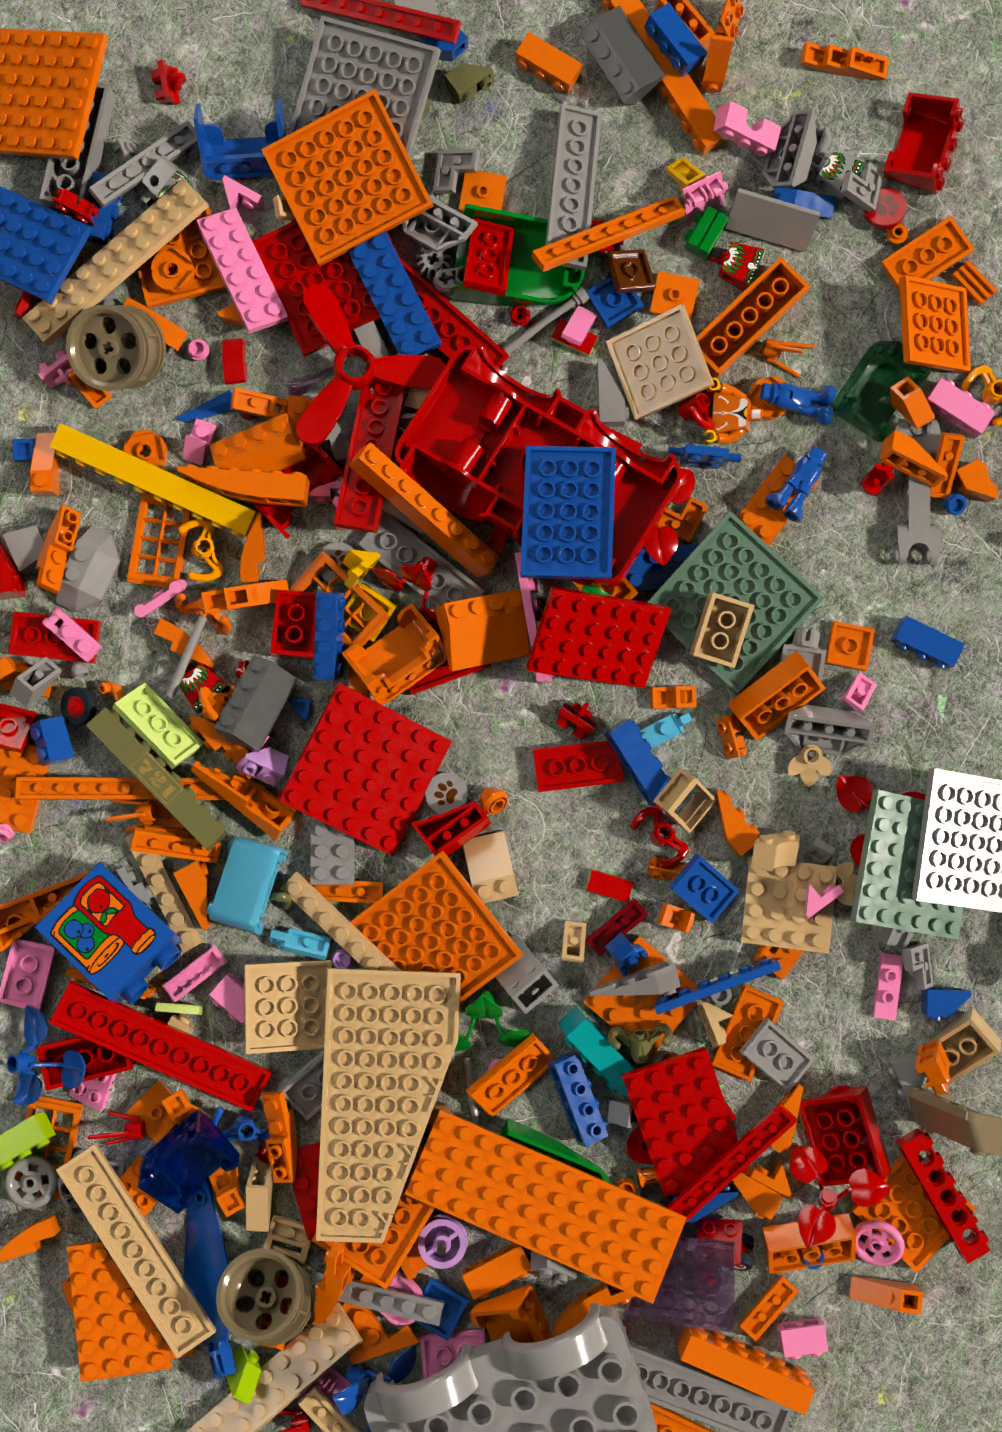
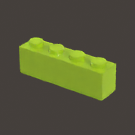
M45 1111L29 1117L0 1135L1 1170L12 1166L14 1159L19 1157V1160L31 1155V1149L35 1147L40 1149L50 1143L49 1139L56 1135Z

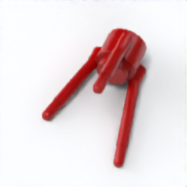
M109 1110L107 1112L108 1115L130 1120L129 1123H125L124 1131L89 1135L88 1139L120 1137L105 1141V1145L140 1140L145 1137L146 1124L144 1120H140V1116H131Z
M283 1409L278 1413L295 1415V1418H291V1428L278 1432H311L310 1417L307 1413L303 1414V1409Z

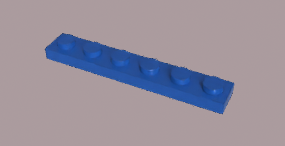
M771 957L764 958L758 961L759 965L753 967L745 965L738 968L739 972L723 973L717 976L718 980L712 982L704 980L697 983L698 987L689 990V987L677 991V995L672 997L665 995L656 999L657 1002L652 1003L656 1014L659 1015L781 970L780 964L776 959H771Z

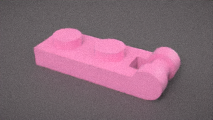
M56 606L52 610V615L49 618L46 617L42 623L82 659L89 662L103 646ZM62 619L64 623L58 627L55 623Z

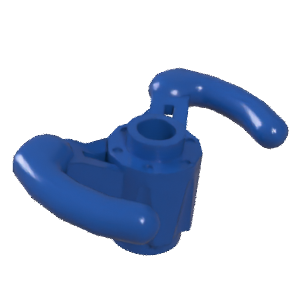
M218 1107L212 1116L211 1136L213 1142L217 1145H223L233 1139L240 1141L256 1139L260 1143L266 1144L265 1140L270 1138L268 1129L264 1132L257 1128L249 1116L238 1117L234 1121L233 1127L222 1133L219 1132V1122L224 1113L223 1107ZM244 1125H247L245 1130H241V1128H244Z

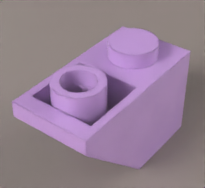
M268 747L261 749L259 753L251 752L246 754L236 765V769L266 784L275 786L285 774L289 756Z

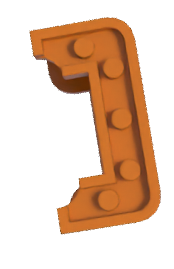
M412 603L399 612L397 617L399 626L366 650L362 645L355 644L342 652V655L370 694L381 705L392 701L442 665L447 659L445 648L439 635Z
M533 1286L520 1287L478 1303L470 1312L471 1321L477 1328L486 1325L491 1341L501 1339L506 1331H510L512 1340L520 1343H533L553 1338Z

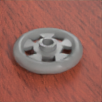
M29 1155L21 1160H16L8 1169L5 1178V1188L9 1198L18 1206L27 1209L39 1208L47 1204L54 1196L58 1183L57 1173L53 1165L45 1158L36 1155ZM29 1164L38 1165V1171H29ZM17 1171L23 1173L20 1181L14 1179ZM41 1175H48L49 1184L43 1185ZM28 1179L33 1180V1186L28 1185ZM19 1187L27 1193L24 1197L20 1196L16 1191ZM40 1190L43 1196L35 1199L33 1193Z

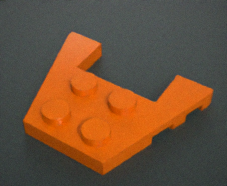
M364 1275L359 1280L378 1285ZM344 1303L342 1306L363 1340L347 1354L353 1364L417 1344L420 1340L410 1324L404 1325L393 1335L389 1336L371 1309Z

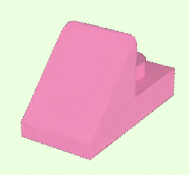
M224 175L222 179L230 209H238L242 202L250 209L256 208L261 211L264 201L260 194Z
M196 419L191 434L185 436L183 460L204 467L210 450V444L213 442L218 427Z
M859 672L849 689L840 697V700L856 712L861 713L865 709L877 684Z
M810 884L807 885L804 917L806 919L812 917L844 892L839 885L834 888L832 885H829L820 892L823 895L820 897Z

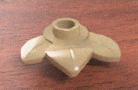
M809 744L802 748L799 755L794 756L790 760L788 775L800 774L806 786L811 787L818 779L819 774L830 776L831 763L822 756V751L818 746ZM813 751L814 757L808 758V752Z
M848 862L837 866V885L844 892L836 897V899L843 905L853 906L858 875L853 874L854 864Z

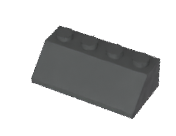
M617 6L594 18L579 33L622 101L626 104L635 105L666 76L621 6Z
M253 655L213 727L220 739L259 753L295 686L297 678L273 661Z

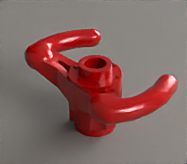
M717 391L699 392L681 401V404L678 406L680 416L684 420L693 419L706 431L713 430L714 422L709 417L708 410L710 400L714 399V393H717Z
M650 806L640 811L634 817L630 828L636 830L641 821L651 815L653 816L654 829L650 833L651 842L657 847L668 846L678 851L675 857L660 861L658 867L664 869L671 868L684 860L689 853L688 845L677 839L675 830L664 821L662 809L658 806Z

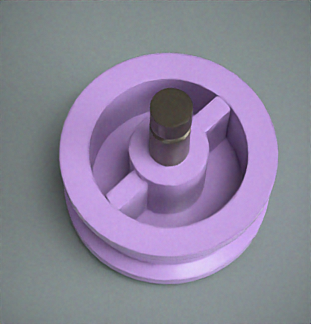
M446 1213L431 1216L419 1234L418 1250L422 1259L434 1268L446 1269L456 1265L465 1254L467 1233L463 1223L457 1217Z

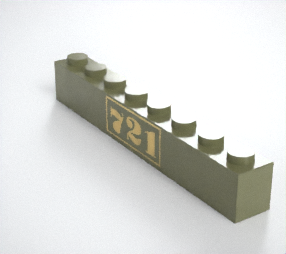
M105 707L86 726L207 851H210L228 834L224 830L227 825L219 817L214 819L209 814L212 810L204 802L199 804L194 799L197 794L189 786L184 788L179 783L182 779L174 771L169 773L164 768L167 764L159 755L155 758L151 755L150 751L152 748L144 740L139 742L135 738L137 733L129 725L124 727L119 722L123 718L114 709L110 712Z

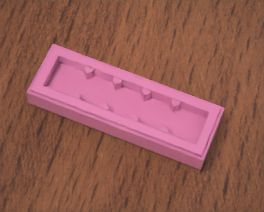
M214 945L161 986L175 1003L224 966L227 960Z
M881 952L872 1014L875 1018L896 1021L903 969L902 955Z

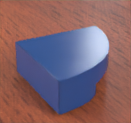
M291 696L290 702L293 711L301 719L309 721L313 700Z

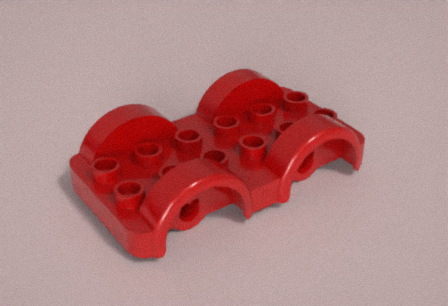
M468 345L456 350L396 445L395 457L399 468L446 509L471 521H489L513 535L516 542L522 547L526 446L616 448L612 580H569L583 586L602 587L605 589H611L619 585L626 577L678 491L682 471L680 465L676 462V457L670 453L667 458H656L629 446L603 425L596 410L590 409L586 411L563 398L561 391L557 388L552 395H548L522 385L497 367L489 358L485 347L481 345L474 347Z

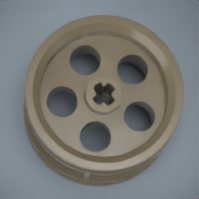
M97 305L83 310L72 321L66 337V353L73 371L84 383L98 390L113 391L138 388L151 382L159 374L164 364L166 344L160 326L146 311L129 305ZM112 318L116 323V329L110 334L106 330L108 320ZM130 333L137 340L136 346L133 349L128 348L124 343L125 337ZM100 358H102L106 362V370L101 365L99 361ZM122 358H126L131 364V369L128 373L120 368L119 362Z
M259 1248L242 1253L226 1267L218 1283L216 1305L220 1319L231 1333L261 1345L273 1346L291 1340L306 1326L313 1310L314 1289L308 1273L300 1264L275 1250ZM257 1271H262L265 1276V1282L261 1287H254L252 1284V1276ZM282 1272H287L289 1277L288 1284L284 1288H279L277 1278ZM268 1294L272 1295V1296L270 1297V1301H271L270 1303L265 1302V1301L268 1300V1297H267ZM252 1297L255 1301L254 1308L250 1312L243 1313L241 1310L243 1299ZM292 1298L290 1309L287 1314H284L282 1312V1304L286 1299ZM265 1314H270L272 1316L271 1325L267 1329L261 1330L259 1326L261 1317Z

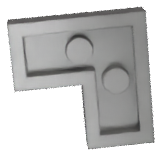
M477 148L439 150L433 191L436 194H455L458 173H477L480 151Z
M870 163L863 165L860 177L852 171L844 174L841 193L868 213L876 210L883 173Z
M919 943L903 949L901 956L902 964L905 966V971H914L913 981L916 984L917 990H926L933 987L928 943Z

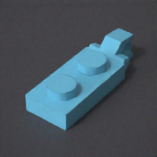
M675 713L640 730L639 733L643 739L645 738L650 743L651 748H654L681 734L684 731L682 725L692 721L689 713L679 718Z
M289 928V930H284L283 932L272 930L269 943L277 945L279 949L326 960L331 938Z

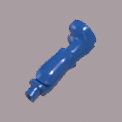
M763 383L760 399L768 401L769 405L773 404L777 408L810 416L820 425L827 426L833 417V408L828 406L835 399L836 387L827 385L820 391H811L809 388H800L788 383ZM810 402H813V403H816V404H818V405H820V406H812V405H809V404H810Z
M812 446L811 450L806 452L797 462L790 477L784 481L785 485L779 492L769 494L765 499V503L770 508L779 511L784 508L791 493L796 494L784 509L783 514L791 521L800 522L803 516V502L809 496L810 489L819 478L822 467L825 465L824 459L827 454L818 447Z

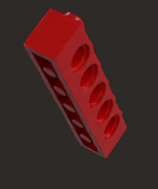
M917 1128L895 1141L961 1258L969 1264L991 1251L987 1245L989 1242L987 1235L982 1229L979 1231L976 1225L978 1220L972 1210L968 1211L965 1203H967L966 1198L960 1190L957 1191L953 1184L956 1183L954 1177L949 1171L946 1172L942 1166L945 1163L938 1151L935 1152L931 1145L934 1142L930 1135ZM925 1150L926 1157L922 1160H919V1153ZM933 1170H937V1176L934 1179H929L930 1173ZM948 1190L947 1197L941 1199L942 1191ZM959 1209V1215L956 1218H952L953 1211ZM970 1229L969 1236L963 1238L964 1231Z

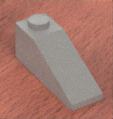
M598 359L596 367L599 419L607 427H624L625 420H629V407H625V400L603 359Z

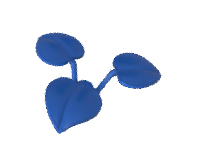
M26 1005L24 1018V1038L30 1047L20 1050V1054L10 1055L7 1059L8 1071L20 1073L17 1082V1092L13 1101L14 1104L18 1105L33 1104L41 1097L42 1081L37 1077L38 1073L35 1072L33 1067H63L61 1079L63 1084L70 1089L77 1088L82 1083L86 1069L84 1058L75 1050H69L64 1053L63 1063H35L34 1056L27 1052L38 1047V1042L45 1040L48 1023L45 1015L30 1005Z
M415 1344L411 1345L410 1348L394 1359L388 1369V1376H384V1381L391 1382L393 1380L394 1383L398 1384L411 1373L417 1358ZM358 1364L350 1367L346 1373V1379L352 1385L332 1395L337 1409L342 1415H347L357 1408L362 1400V1396L366 1397V1390L372 1382L370 1376L376 1378L378 1373L372 1372L370 1369H367L365 1372ZM369 1424L367 1426L366 1432H371Z

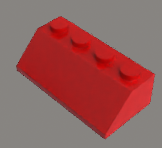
M77 1035L46 1042L36 1047L39 1063H63L66 1051H78L84 1058L86 1067L82 1082L133 1069L132 1059ZM41 1067L46 1091L65 1086L61 1079L63 1067Z

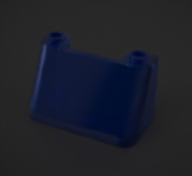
M197 1109L144 1155L140 1166L137 1187L179 1214L193 1203L194 1189L220 1167L226 1172L234 1170L240 1162V1154L211 1118L202 1110Z

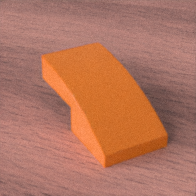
M696 686L650 688V709L697 707Z

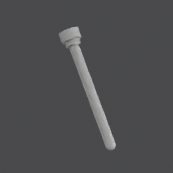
M579 286L570 299L506 345L503 350L510 354L573 306L583 305L589 301L590 298L584 288Z

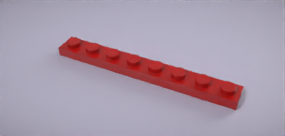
M301 0L300 5L305 8L456 45L462 24L456 19L379 0Z
M779 1103L667 1205L666 1208L686 1216V1223L797 1122L796 1117Z

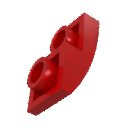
M243 338L223 340L222 362L226 385L246 383V343Z

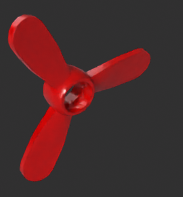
M323 284L310 285L303 295V304L316 329L336 354L333 362L335 377L312 400L296 425L297 437L305 445L314 446L321 444L326 440L341 417L351 391L366 388L372 380L402 388L431 390L446 365L441 359L434 356L394 355L374 357L367 348L354 344L347 319L332 290ZM356 357L365 361L366 371L361 377H350L343 372V363L347 358Z

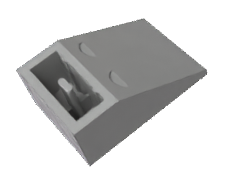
M515 933L511 939L524 955L498 974L496 979L523 1012L527 1014L556 989L559 984Z

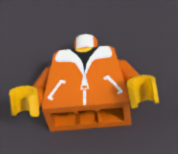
M712 377L714 387H709L706 391L712 392L717 390V393H714L712 420L714 422V429L707 430L702 434L710 437V440H705L703 443L704 445H710L714 441L716 444H732L743 437L744 433L750 431V422L762 421L763 411L762 409H751V401L747 398L746 394L731 385L720 383L717 378Z

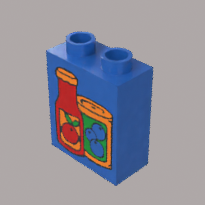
M100 862L35 926L56 949L113 1002L121 1003L125 999L129 1004L134 1003L149 987L144 978L156 966L161 971H164L181 954L176 945L182 938Z

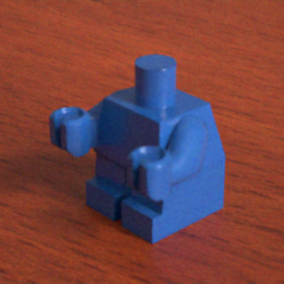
M621 932L605 946L617 960L615 966L623 976H627V972L630 973V966H638L639 958L645 959L644 956H648V952L641 945H632Z

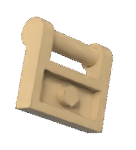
M274 1214L264 1248L275 1250L292 1260L298 1261V1264L305 1265L311 1240L308 1241L303 1222ZM273 1240L300 1247L302 1251L297 1252L272 1243Z

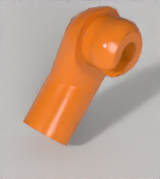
M104 681L98 686L100 693L113 696L115 702L125 696L122 687L114 682Z

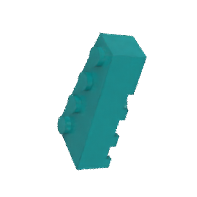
M576 1005L558 1022L566 1036L564 1041L572 1049L576 1047L580 1051L578 1055L586 1064L590 1061L594 1065L593 1071L600 1078L604 1076L608 1080L606 1084L614 1093L619 1091L625 1096L627 1090L622 1073L635 1070V1068L618 1050L610 1046L605 1035H601V1032L590 1019L587 1020Z

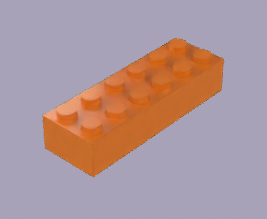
M781 256L697 336L711 377L718 379L794 307L811 287Z
M685 1320L676 1342L681 1361L803 1415L806 1414L815 1392V1388L806 1370L797 1365L791 1367L777 1356L771 1358L759 1348H748L739 1339L733 1338V1340H730L718 1330L713 1329V1331L705 1329V1326L698 1321L693 1320V1322Z

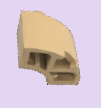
M785 830L783 833L760 835V838L754 843L751 868L773 871L780 866H796L800 835L790 830Z

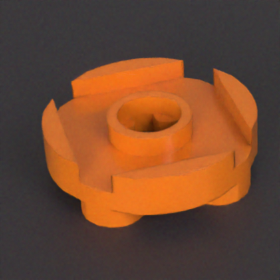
M179 249L163 250L154 257L151 263L152 277L156 285L160 289L172 292L173 294H179L191 285L196 272L190 257ZM170 267H178L177 273L175 275H169L170 272L168 269Z
M773 376L757 380L748 394V399L751 401V409H762V419L768 421L781 417L787 411L777 408L773 404L769 405L765 400L760 399L763 383H786L782 379Z
M139 430L134 432L127 443H125L123 449L124 452L159 468L164 467L168 456L167 445L153 431ZM146 446L151 450L147 457L140 454V452L144 451L143 447Z

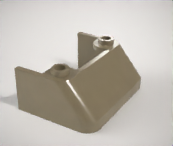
M910 1086L908 1097L916 1123L921 1126V1131L930 1134L935 1132L969 1147V1152L979 1156H984V1153L1002 1156L1001 1117L982 1114L953 1102L954 1095L952 1094L936 1095L933 1090Z

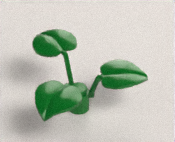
M481 991L477 994V1000L465 1009L466 1015L472 1017L467 1034L465 1036L458 1035V1042L454 1051H464L471 1047V1042L468 1039L471 1036L476 1019H495L498 1032L501 1035L497 1037V1041L504 1046L517 1047L532 1033L523 1029L503 1031L499 1021L503 1011L494 1002L495 994L490 991Z

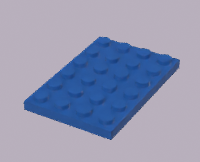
M0 186V280L51 304L92 229L88 225Z
M526 446L521 578L612 580L616 448Z

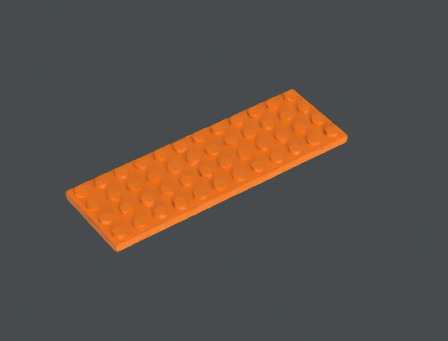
M440 1109L405 1192L407 1196L652 1304L687 1219L686 1216L442 1109Z

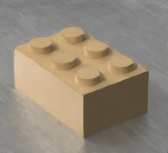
M714 592L708 593L689 655L729 668H735L755 605Z

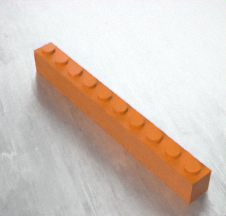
M602 0V6L606 12L617 6L622 7L666 75L657 84L658 92L669 103L671 113L679 118L683 131L692 138L694 148L697 151L699 150L702 155H705L723 144L725 139L713 132L716 116L690 76L686 74L682 77L673 68L672 63L665 54L660 51L659 46L652 37L647 34L644 26L649 13L640 0Z

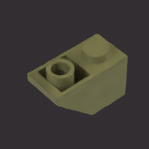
M461 63L445 74V85L459 104L472 100L476 93L482 89H488L494 82V71L492 68Z

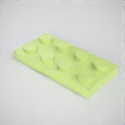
M143 683L115 702L112 707L172 769L204 745L203 741L146 683Z

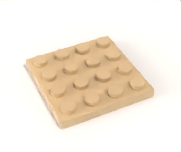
M683 304L606 341L635 420H640L714 385L685 305Z
M750 856L740 943L829 954L834 900L809 919L804 917L807 885L810 884L818 895L822 897L823 895L820 892L829 885H832L833 888L835 887L837 867L796 862V866H780L773 871L751 868L752 856Z
M332 960L244 964L245 1054L324 1049L328 968H332Z

